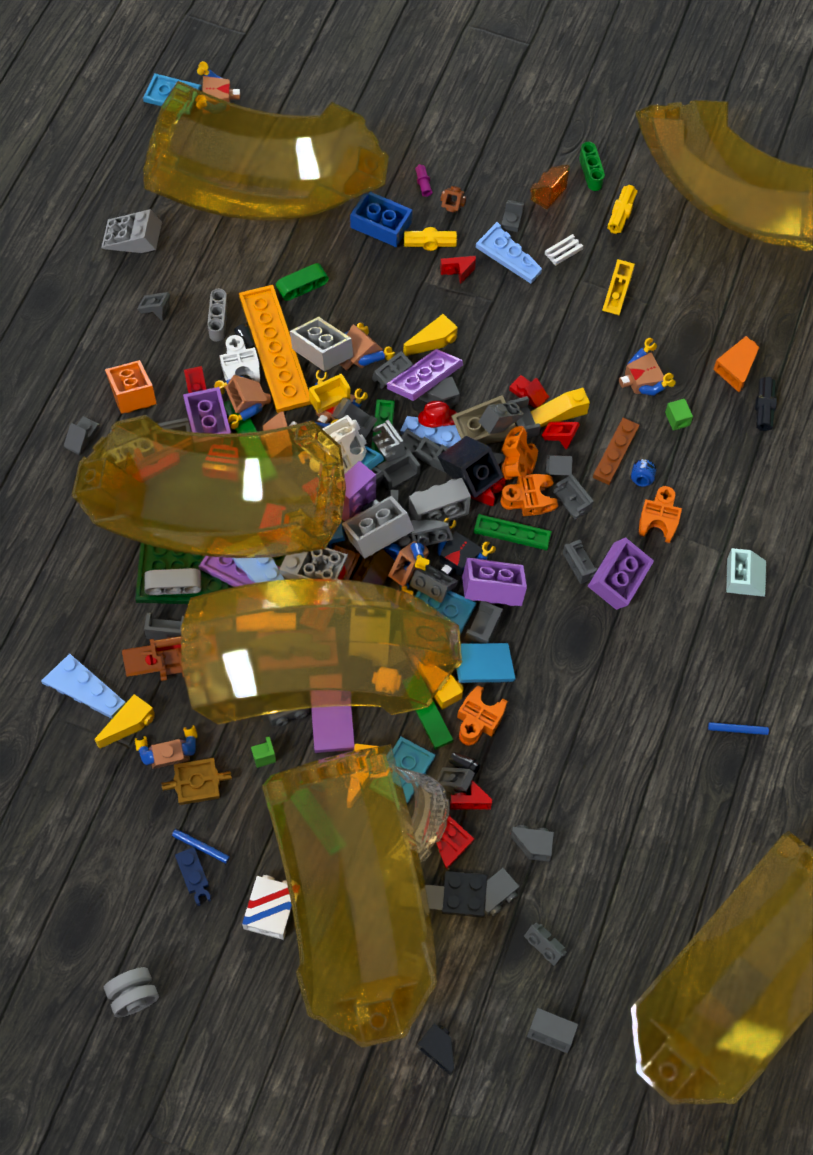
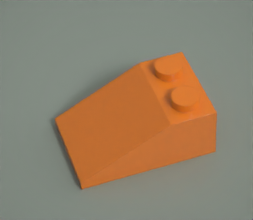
M140 360L105 369L121 414L130 413L140 408H149L151 405L157 404L153 385Z

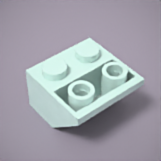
M732 548L727 558L726 592L765 597L766 560L751 550Z

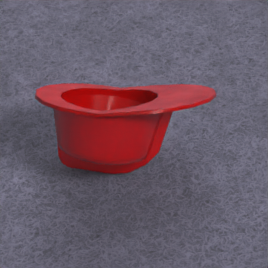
M431 401L425 405L424 410L418 415V421L421 425L430 428L455 425L452 415L457 414V412L449 409V406L444 402Z

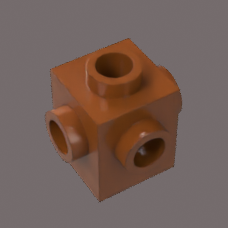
M456 186L445 189L441 195V207H445L450 212L460 210L466 203L465 192ZM453 195L457 196V201L452 200Z

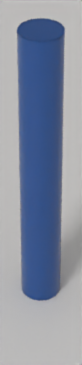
M708 723V730L769 734V727Z
M178 829L174 830L173 837L225 864L229 861L230 856Z

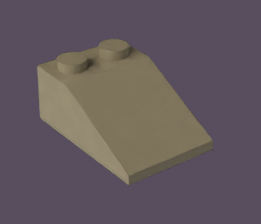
M503 395L452 415L461 439L468 436L483 444L502 442L506 439L510 430L516 427L515 423L501 433L489 434L478 422L488 405L506 403Z

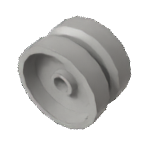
M141 967L129 970L105 984L104 991L107 998L114 1000L111 1003V1008L115 1017L119 1018L134 1014L158 1000L159 995L156 987L149 985L152 978L148 968Z

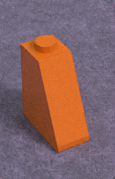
M745 336L716 360L713 370L740 392L759 347L753 340Z

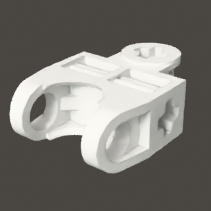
M238 335L228 337L226 340L227 354L219 355L225 380L231 379L233 375H248L252 380L260 382L259 361L255 348L246 349L242 337Z
M351 426L343 427L322 440L320 443L323 450L312 457L311 468L316 472H320L325 477H329L335 472L343 476L358 461L361 462L366 455L364 448H350V444L357 434L355 428Z

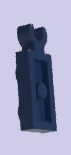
M192 847L175 854L189 894L196 892L194 896L196 904L198 906L201 905L199 901L201 896H206L208 902L211 901L209 892L204 890V888L209 887L195 848Z

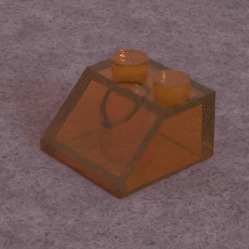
M570 166L551 167L548 172H544L538 183L532 185L530 200L548 209L567 188Z

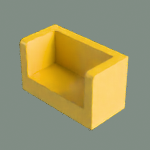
M342 373L309 388V400L318 414L339 405L343 397L351 399L350 386Z

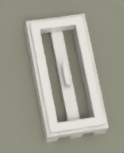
M573 234L545 250V255L555 266L583 250V245L579 244L577 239H574L575 236Z

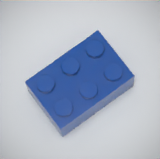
M366 190L350 214V228L397 247L404 236V231H407L412 224L413 210Z

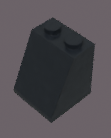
M465 436L437 456L444 471L453 479L462 478L470 495L474 498L504 477L491 447L468 436Z

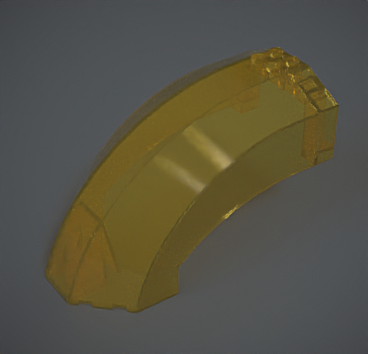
M177 81L161 106L148 146L143 169L144 189L208 213L249 220H286L322 213L383 187L386 181L389 156L380 149L379 141L374 133L367 129L363 116L333 102L328 105L320 116L282 115L242 107Z
M693 100L687 105H682V102L667 103V106L653 104L636 111L642 135L653 158L664 175L693 206L714 221L749 238L773 245L802 248V251H812L813 168L779 160L743 140L728 126V101Z
M142 415L115 422L111 426L112 431L106 438L102 436L92 447L94 451L87 458L84 456L79 461L71 495L80 504L79 506L91 518L90 520L93 524L134 541L195 555L226 558H265L325 549L341 524L346 483L341 445L314 421L259 432L212 434L165 429L147 415Z
M286 579L266 581L191 597L181 625V665L192 709L216 724L269 713L315 707L381 706L391 715L427 708L433 702L432 698L438 690L441 691L448 682L453 670L462 663L458 624L419 597L394 588L352 580Z
M391 744L316 760L271 775L262 785L279 846L293 910L300 956V965L296 975L307 1015L328 1025V1028L338 1034L347 1036L362 1048L405 1038L431 992H433L437 985V967L431 916L422 866Z
M789 830L781 836L708 922L631 1007L636 1072L671 1105L681 1103L736 1104L813 1011V849Z

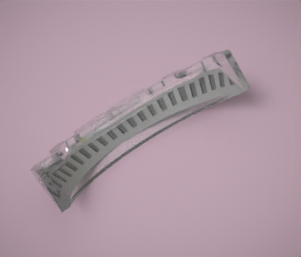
M395 766V771L407 783H411L414 788L415 808L411 822L401 840L387 856L373 867L374 872L385 883L404 879L410 875L408 871L419 862L425 861L430 856L431 852L429 850L435 842L440 841L447 825L446 820L449 817V800L446 799V791L436 779L429 775Z

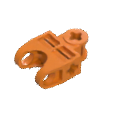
M517 426L510 430L502 447V452L505 455V460L502 463V474L506 480L517 476L523 478L527 474H532L537 461V447L533 443L527 444L525 428Z
M530 474L523 478L518 476L517 484H510L503 488L500 503L508 510L521 508L523 516L541 515L551 512L558 507V501L555 498L544 496L541 491L554 484L553 478L545 474Z
M660 487L654 501L645 499L639 521V536L645 537V533L650 528L657 527L663 531L665 542H671L679 524L682 508L673 506L675 491L671 487Z
M479 685L467 696L457 715V718L463 721L460 726L459 739L468 746L474 745L483 732L492 737L502 720L508 702L502 699L500 703L497 702L493 706L485 705L481 700L484 688Z

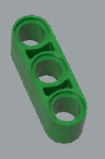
M584 142L579 156L588 188L592 191H599L602 189L605 173L596 145L592 142Z
M315 263L279 279L276 287L283 299L289 301L325 285L329 281V277L319 263Z

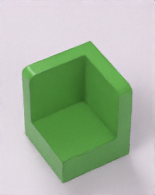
M685 399L667 404L665 414L673 430L690 426L693 415Z
M270 736L266 737V743L251 747L257 768L276 762Z

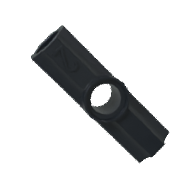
M772 377L760 378L755 411H757L756 428L765 432L773 428L774 412L777 404V397H775L776 383Z

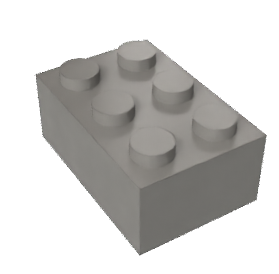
M320 317L290 331L292 349L323 371L329 370L353 357L352 338Z
M462 478L451 479L445 484L434 485L428 490L417 491L409 496L408 514L411 520H436L444 522L449 517L448 521L469 514L471 495Z
M392 496L342 523L349 541L364 559L414 531L408 513Z

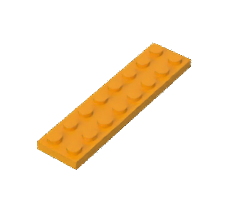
M269 285L239 293L276 412L279 413L311 405L309 390L296 352L292 349L291 337L274 286Z

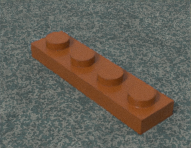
M622 418L593 474L594 479L610 485L639 429V424Z

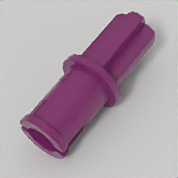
M419 164L415 168L418 177L417 183L420 185L422 196L428 197L432 194L429 183L430 177L427 175L425 166Z

